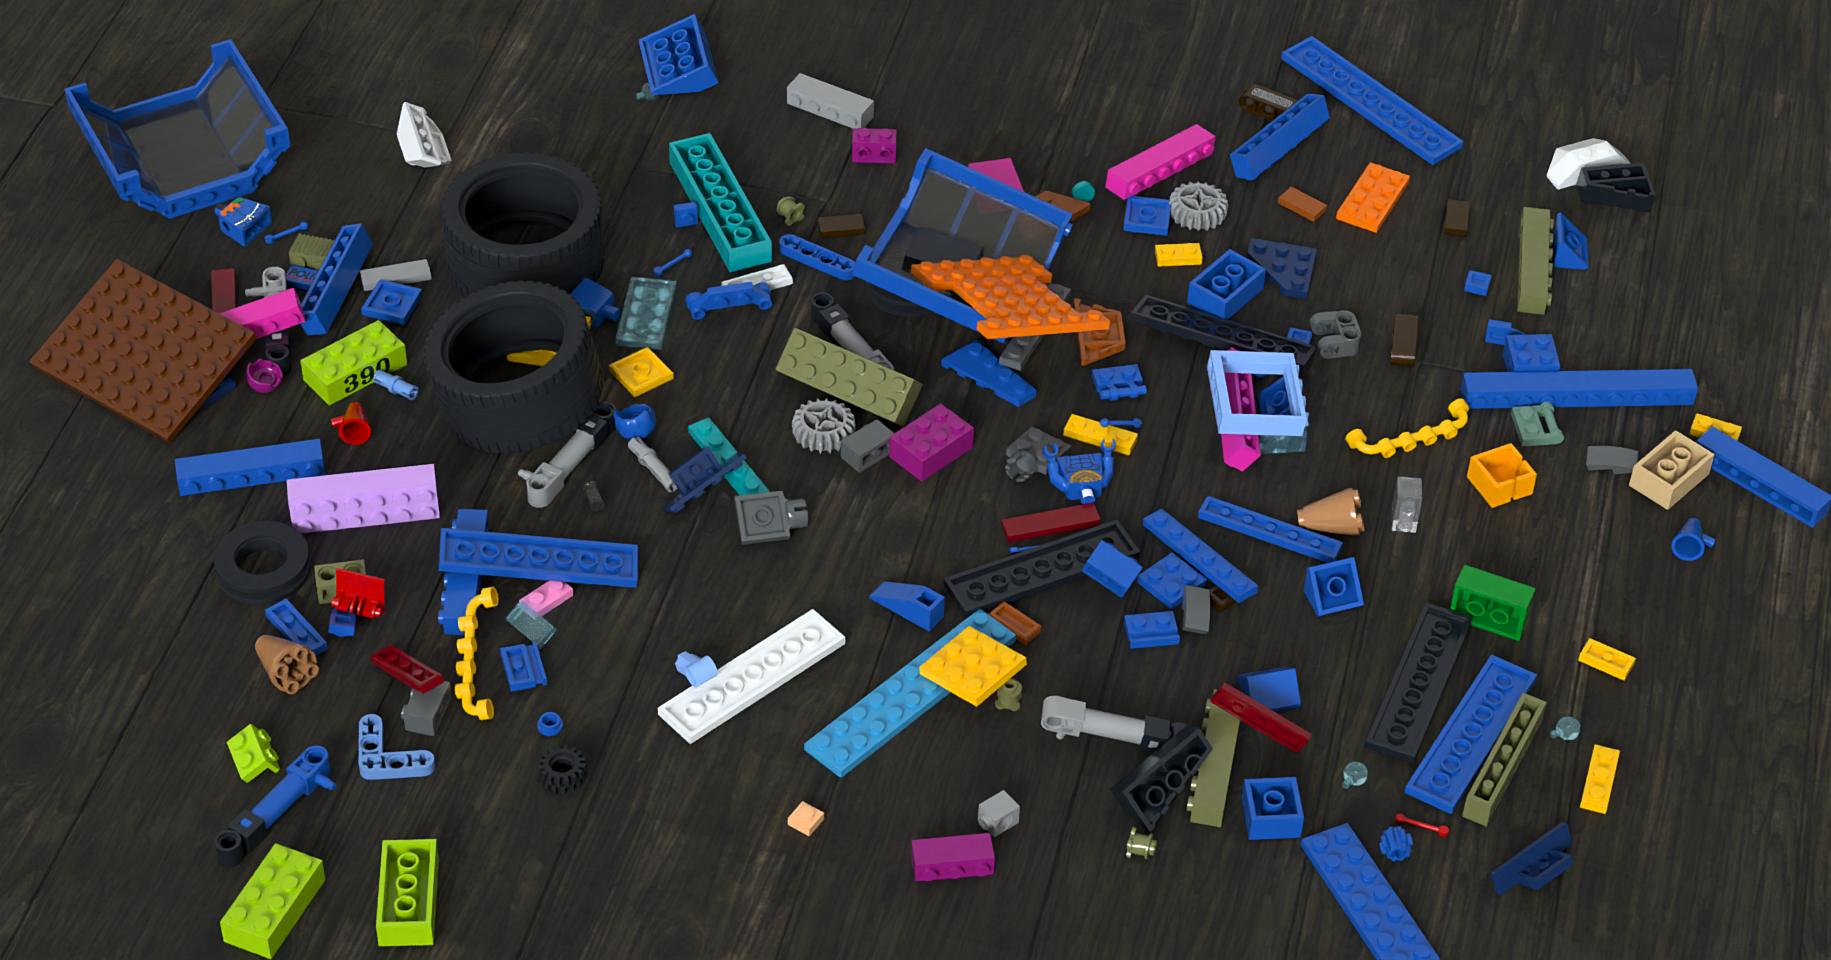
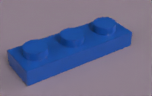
M287 599L265 609L266 617L287 640L306 645L314 652L315 656L328 649L327 642Z

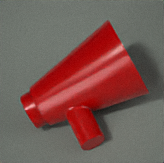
M358 402L351 403L345 415L331 419L333 428L339 427L340 438L348 444H362L371 435V428L364 409Z

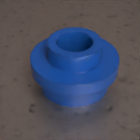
M547 712L538 720L537 728L542 735L555 736L562 731L563 721L558 714Z

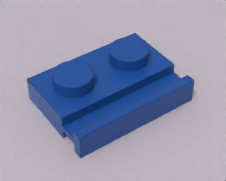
M1173 611L1124 615V625L1130 642V649L1179 644L1180 636L1177 632L1178 628Z
M532 642V645L529 646L521 644L500 648V656L511 692L534 688L536 684L547 685V678L536 642Z

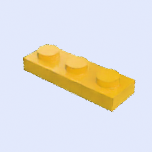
M1074 414L1069 418L1063 436L1101 447V442L1104 439V446L1106 448L1112 447V439H1114L1116 445L1113 451L1129 456L1138 439L1137 433L1111 425L1102 427L1098 421Z
M1594 745L1580 808L1606 814L1619 758V750Z

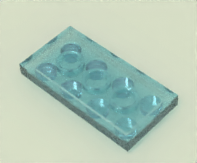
M631 277L616 336V345L662 350L676 291V281Z

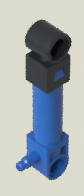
M311 746L305 749L286 768L287 776L250 812L244 809L227 826L228 830L222 831L216 836L214 843L218 861L222 866L234 867L239 865L244 859V850L251 853L267 837L266 830L303 794L309 796L319 785L330 790L335 789L336 783L328 778L331 769L328 752L324 747Z

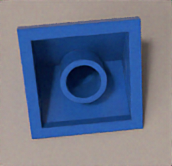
M1560 212L1557 214L1553 232L1554 267L1585 270L1589 268L1587 237Z
M1283 376L1258 393L1261 415H1291Z
M1354 557L1307 568L1304 593L1317 616L1364 605Z
M1279 667L1237 675L1242 692L1274 712L1297 708L1301 705L1295 668Z

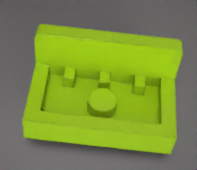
M252 724L227 741L240 777L247 783L267 768L275 773L280 770L277 762L279 759L278 755L269 743L271 741L269 734L264 729L259 730Z

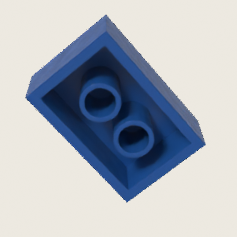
M1229 249L1189 283L1187 303L1202 312L1229 319L1263 290L1266 269Z

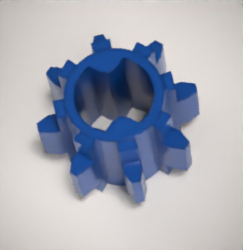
M1399 826L1389 827L1388 830L1383 831L1381 836L1382 842L1379 843L1382 854H1386L1387 858L1391 859V861H1402L1410 856L1409 852H1412L1411 845H1413L1410 833L1406 834L1405 829Z

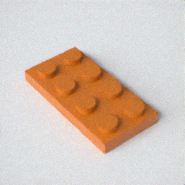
M1370 162L1337 211L1336 219L1377 233L1409 184L1410 176Z

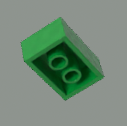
M1464 565L1455 584L1450 610L1473 617L1472 626L1520 641L1528 623L1536 588Z

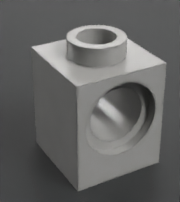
M1003 790L979 804V825L993 837H996L1019 823L1020 806Z

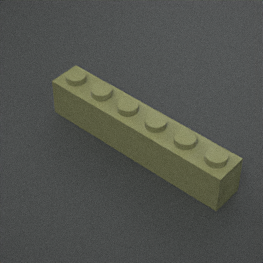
M1523 207L1520 222L1517 312L1544 315L1546 306L1551 304L1552 293L1548 291H1551L1552 278L1548 276H1551L1553 263H1549V261L1552 260L1553 248L1549 247H1552L1553 234L1550 232L1553 230L1554 219H1550V210Z
M1207 699L1205 714H1209V718L1203 719L1202 733H1206L1205 737L1213 749L1196 772H1199L1198 776H1193L1190 791H1194L1195 794L1194 796L1189 795L1187 811H1191L1190 822L1221 827L1240 719L1211 703V699Z
M1522 693L1467 795L1462 817L1484 826L1488 825L1542 723L1547 702Z

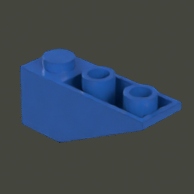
M884 581L869 596L873 601L929 632L944 617L945 597L926 586Z

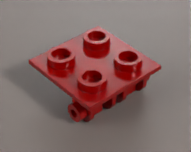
M336 568V597H333L331 605L336 610L346 612L350 608V613L352 614L355 612L356 607H358L357 615L362 614V616L372 619L380 618L382 613H385V579Z

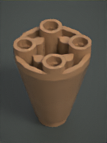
M1348 488L1303 506V509L1297 510L1299 527L1310 531L1360 535V532L1365 530L1361 513L1357 512V508H1361L1358 490Z
M263 635L257 639L255 643L257 655L272 684L279 690L285 691L288 694H294L318 674L319 667L316 665L315 654L306 645L272 635Z

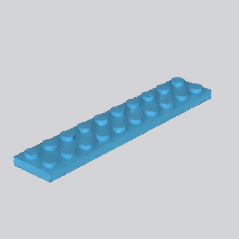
M983 610L976 611L804 743V750L842 778L950 693L947 689L920 675L919 667L968 626L1007 647L1016 641V634Z

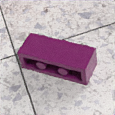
M990 833L911 840V860L915 881L957 879L960 877L994 874L995 857Z

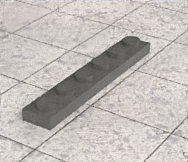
M1050 283L1047 287L1053 293L1059 295L1065 302H1067L1071 295V289L1062 285ZM1044 335L1013 337L1001 354L999 364L1021 371Z

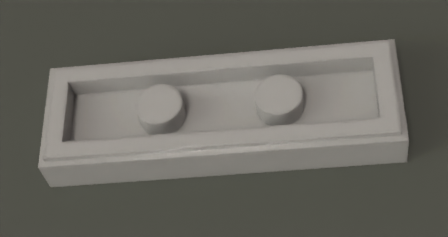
M427 259L360 270V277L364 291H369L375 288L380 279L403 285L431 280V272Z

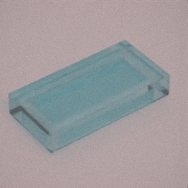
M523 600L505 618L532 642H536L540 649L557 630Z

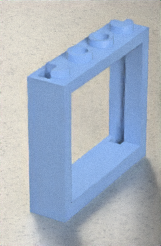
M1211 350L1207 371L1219 434L1303 436L1304 428L1309 425V413L1305 412L1306 398L1301 393L1303 384L1302 379L1298 378L1299 365L1295 363L1294 353ZM1224 373L1283 375L1291 415L1231 414Z

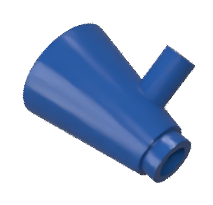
M1690 518L1673 539L1671 548L1678 558L1685 561H1693L1703 555L1704 545L1712 548L1716 539L1702 533L1701 522L1698 519Z

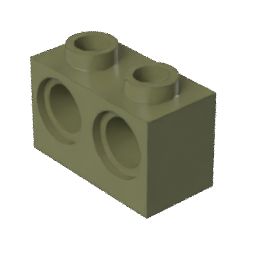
M364 559L314 566L319 604L331 603L333 597H336V568L366 575Z

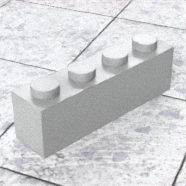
M799 73L787 86V104L845 126L865 128L874 117V100Z

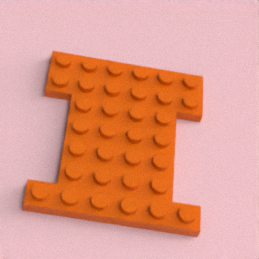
M1021 255L1016 258L1002 256L1000 259L986 257L981 258V260L962 259L958 262L943 260L941 263L921 262V264H914L911 267V274L926 287L934 291L953 290L987 320L977 322L976 330L987 339L1109 329L1110 320L1102 315V312L1089 310L1088 312L1079 313L1070 304L1063 301L1059 295L1048 289L1045 284H1042L1051 283L1052 274L1029 255Z

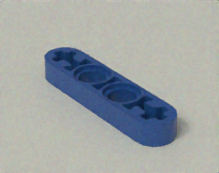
M787 234L779 239V251L783 255L842 280H850L855 277L852 275L855 266L853 260L795 235ZM810 251L813 254L805 255L803 252ZM829 259V260H831L832 262H831V263H824V262H822V260Z

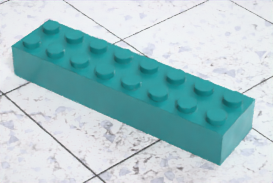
M707 133L670 142V164L690 201L696 202L697 214L729 272L772 262V242L712 135Z

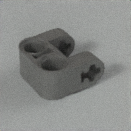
M1347 310L1320 312L1310 318L1309 323L1314 334H1333L1321 338L1318 342V349L1323 358L1355 356L1358 353L1361 331L1352 312Z

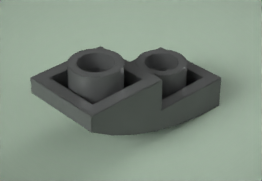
M1588 446L1586 466L1588 471L1612 469L1614 474L1632 473L1634 465L1638 463L1639 452L1614 446Z
M1185 585L1182 610H1184L1182 630L1207 634L1210 622L1209 589Z

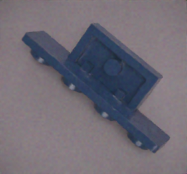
M705 446L668 473L680 494L663 505V509L665 511H673L674 513L680 511L686 506L685 502L690 498L695 499L705 492L704 488L708 485H715L724 478L723 474L729 470L732 472L741 467V461L747 458L744 453H736L722 464H719L711 449Z
M1561 822L1492 871L1491 876L1495 893L1502 895L1517 883L1538 890L1572 866V856L1562 852L1572 844L1568 824Z

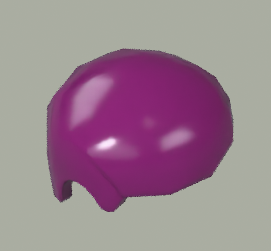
M258 359L255 363L248 364L246 378L252 389L260 393H268L281 385L283 373L278 364L269 360Z

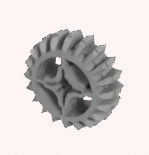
M1189 181L1188 185L1181 184L1180 188L1176 187L1170 196L1171 218L1175 220V223H1181V227H1189V230L1195 228L1199 232L1200 229L1208 231L1209 227L1215 229L1216 225H1221L1227 216L1228 200L1226 199V194H1223L1221 189H1216L1215 185L1209 186L1207 182L1200 184L1197 181V183L1193 184Z
M817 398L816 402L808 400L807 405L801 404L800 409L796 410L792 420V433L796 437L797 443H801L803 448L809 447L811 452L819 450L820 454L822 451L831 453L832 449L839 451L841 440L855 432V418L850 408H846L844 403L838 404L837 400L830 402L827 398L825 401H820Z

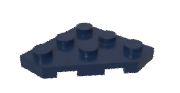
M1251 238L1247 259L1265 268V277L1270 282L1274 281L1279 286V291L1283 295L1307 299L1317 249Z

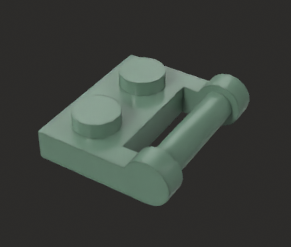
M1543 402L1535 406L1512 407L1511 416L1522 446L1559 444L1564 440V435L1557 426L1553 414L1554 407L1551 402ZM1539 417H1545L1550 433H1544Z

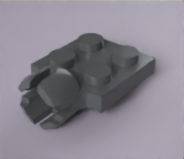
M1031 427L1007 447L1006 456L1009 458L1006 460V473L1011 479L1020 474L1016 482L1026 481L1036 472L1046 475L1048 473L1047 463L1049 461L1042 455L1044 446H1047L1049 453H1053L1052 444H1057L1058 453L1055 455L1056 460L1057 457L1068 456L1071 452V445L1042 432L1040 429Z
M783 491L741 495L734 498L741 545L786 540L790 538L789 531L791 529L806 527L809 517L808 511L805 510V507H807L805 500L802 498L785 499Z

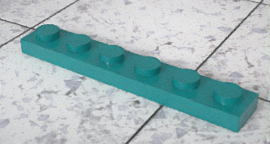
M709 417L688 426V432L701 448L708 446L719 464H722L738 453ZM744 460L741 461V467L732 472L729 470L723 474L740 496L770 492Z

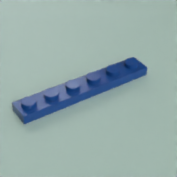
M1207 496L1198 513V518L1327 563L1336 561L1342 549L1343 542L1210 496Z
M1162 508L1143 518V526L1238 603L1258 593L1257 584Z

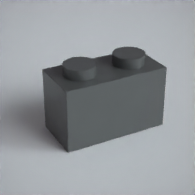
M877 419L841 440V458L860 473L889 455L890 436L894 433Z
M444 681V683L425 694H421L413 688L411 689L410 700L408 704H404L401 712L405 730L435 736L452 700L450 682Z

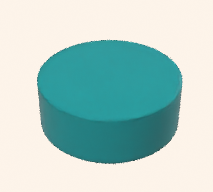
M1087 181L1077 183L1072 189L1073 198L1089 202L1095 195L1094 188Z

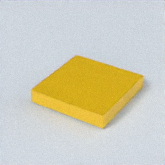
M648 347L609 365V371L634 397L673 379V372Z

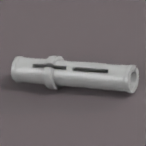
M640 437L632 438L628 443V447L639 458L640 464L646 466L668 492L675 491L677 487L668 475L670 471L657 458L656 452L652 448L647 447Z

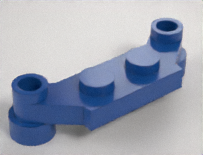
M752 282L712 287L707 288V292L704 294L693 292L685 298L687 308L691 311L692 318L695 320L702 319L705 316V312L713 309L753 303L759 305V308L762 310L769 309L772 306L770 286L765 282L755 285Z

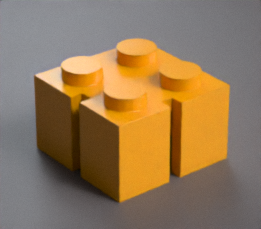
M1510 443L1471 456L1467 478L1493 508L1510 502L1511 497L1517 500L1533 494L1537 474L1526 460L1522 461V455Z

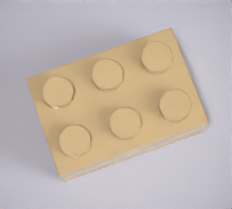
M1675 430L1634 465L1629 486L1668 510L1709 475L1715 454Z

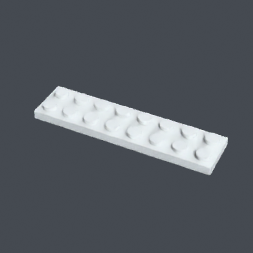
M812 609L719 668L716 677L697 687L691 686L658 707V715L691 744L845 644V636Z

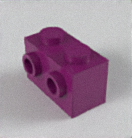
M853 128L852 162L895 163L896 129Z

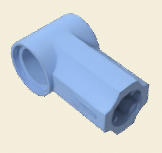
M686 651L678 655L677 662L675 663L677 671L684 674L693 687H697L718 675L717 668L709 656L699 658Z

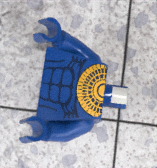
M1104 439L1102 440L1101 450L1104 452V457H1102L1101 453L1057 457L1055 460V455L1058 453L1057 444H1052L1053 453H1049L1045 445L1042 455L1049 461L1047 468L1050 482L1061 492H1064L1069 500L1081 499L1082 504L1094 503L1095 498L1101 496L1102 489L1108 486L1113 477L1114 457H1111V452L1115 448V440L1112 439L1111 448H1106L1104 446Z

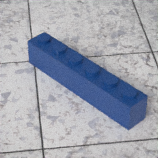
M1307 93L1231 153L1230 157L1236 178L1256 179L1260 173L1270 168L1275 161L1282 158L1290 149L1295 148L1304 138L1309 137L1310 133L1315 129L1321 127L1330 118L1324 95Z
M362 223L342 226L301 303L305 322L300 324L307 336L322 335L328 332L373 245Z
M1711 427L1696 441L1697 444L1715 454L1711 469L1813 528L1828 514L1831 505L1830 494L1718 429Z
M320 439L175 459L180 496L325 475Z
M458 509L457 519L452 521V529L488 532V510ZM456 572L445 573L444 587H447V589L442 591L441 604L444 606V609L439 610V624H443L444 635H465V631L461 632L459 629L458 618L466 616L468 603L475 596L480 595L482 575Z

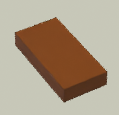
M1293 187L1286 190L1278 199L1279 204L1313 222L1327 210L1326 204Z
M1006 602L1001 603L988 614L1015 633L1016 640L1024 645L1041 632L1042 626Z

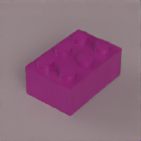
M940 403L890 436L889 457L922 482L973 448L974 427Z

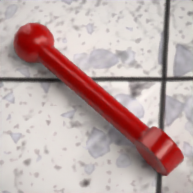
M1400 813L1395 817V821L1399 824L1405 822L1438 832L1441 837H1446L1449 832L1447 826H1433L1406 818Z

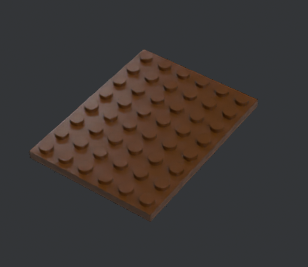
M116 259L30 359L29 363L37 370L164 441L171 443L257 339V336L253 331Z

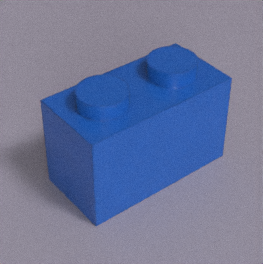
M1101 540L1081 571L1123 598L1143 567L1134 558L1127 557L1119 552L1113 544Z

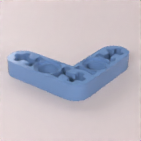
M368 714L360 719L359 770L363 778L375 780L422 777L433 773L435 770V759L431 752L417 750L383 753L382 719L376 714ZM370 725H374V726H373V733H374V734H369V730H368V729H369V726H370ZM375 743L378 745V747L374 750H367L364 748L367 744ZM397 761L404 763L400 768H392L390 766Z

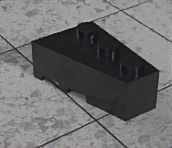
M1644 162L1583 167L1580 170L1576 183L1581 201L1650 212L1656 197Z

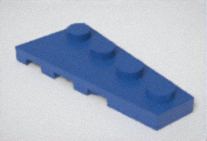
M978 340L941 359L942 367L946 369L951 367L957 371V375L963 378L968 376L976 381V385L994 390L995 395L1017 407L1036 397V390L1011 368L999 364L1000 359Z

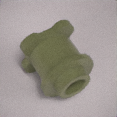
M788 196L778 202L777 212L786 217L785 224L790 226L804 218L803 210L805 205L803 203L796 204V200L792 196Z
M1010 678L997 689L998 700L995 702L996 708H1006L1012 711L1020 709L1019 700L1022 698V685L1020 682Z
M1132 827L1127 844L1126 857L1131 858L1133 853L1144 856V859L1148 860L1149 855L1154 856L1157 840L1153 839V834L1150 833L1149 836L1136 833L1137 828Z

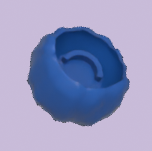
M633 404L630 407L623 408L621 412L617 409L614 410L615 427L618 433L625 439L631 440L637 436L645 439L656 427L657 419L654 410L646 404Z

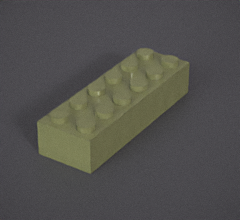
M797 328L793 329L775 369L788 377L904 427L923 385L908 376Z

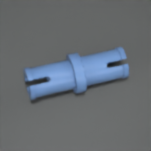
M381 369L374 375V383L388 388V391L393 394H400L409 400H414L418 395L419 391L416 390L419 388L405 382L398 375L393 376Z

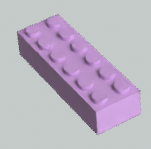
M434 464L287 480L292 527L300 533L440 518Z

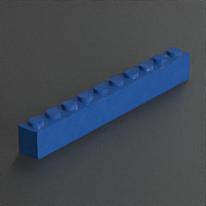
M1692 369L1463 373L1460 390L1462 399L1465 400L1469 409L1535 406L1543 402H1551L1553 407L1694 405L1698 387Z

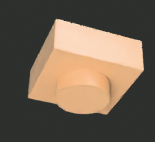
M802 801L788 817V825L810 836L824 820V812Z

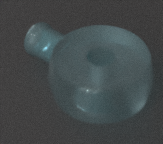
M649 83L644 84L641 92L635 95L637 100L642 98L655 100L660 97L658 93H651Z
M1563 717L1558 721L1556 729L1550 731V736L1553 739L1558 736L1566 740L1575 739L1580 733V724L1572 717Z
M1351 762L1345 767V780L1342 782L1343 788L1348 789L1350 785L1357 786L1366 781L1368 771L1365 765L1359 762Z

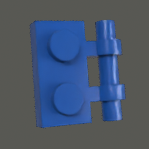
M1137 364L1092 370V379L1101 400L1109 399L1114 401L1118 400L1119 397L1127 396L1137 398L1138 395L1147 393L1146 386L1142 385L1143 379Z

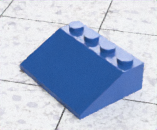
M695 14L639 39L652 95L701 92L719 83L706 32Z

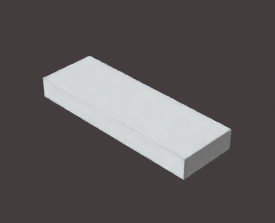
M783 264L723 281L722 286L752 282L755 285L765 282L769 284L770 290L793 284V278Z

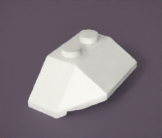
M404 102L397 137L405 161L411 165H418L424 168L450 164L452 160L443 134L433 120L426 115L425 109Z
M1592 138L1556 148L1547 177L1557 189L1576 185L1580 170L1583 167L1629 164L1630 162L1618 149L1607 141Z

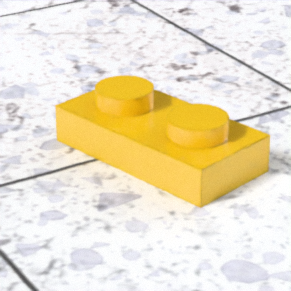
M1199 243L1155 245V256L1158 266L1202 265V253Z
M1697 413L1689 435L1700 438L1711 427H1714L1738 441L1742 427Z
M1589 638L1578 659L1580 662L1624 681L1636 660L1635 657Z

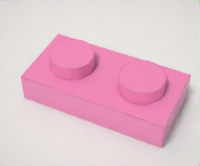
M549 580L520 599L519 607L534 620H537L572 597L573 589L565 582Z

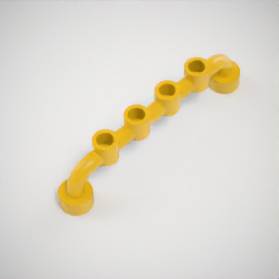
M1457 399L1449 405L1448 410L1458 420L1452 422L1451 420H1445L1439 426L1432 428L1425 426L1412 434L1404 432L1398 438L1392 440L1384 438L1375 445H1367L1365 443L1367 438L1361 429L1349 432L1345 440L1352 449L1357 448L1359 451L1370 455L1382 453L1384 458H1389L1395 454V448L1401 446L1405 452H1409L1416 447V442L1421 440L1425 445L1429 446L1435 443L1437 436L1441 434L1446 439L1454 438L1458 433L1457 430L1464 427L1467 423L1469 406L1464 399Z
M495 587L483 588L481 594L475 596L468 603L466 616L458 618L459 629L461 632L465 631V638L457 640V649L460 654H464V660L456 663L458 676H463V683L455 685V694L458 699H462V706L466 713L478 716L480 720L492 719L494 708L490 699L478 700L476 706L472 704V697L475 695L473 674L476 673L474 652L477 650L475 629L478 628L476 609L481 604L485 608L498 605V593Z

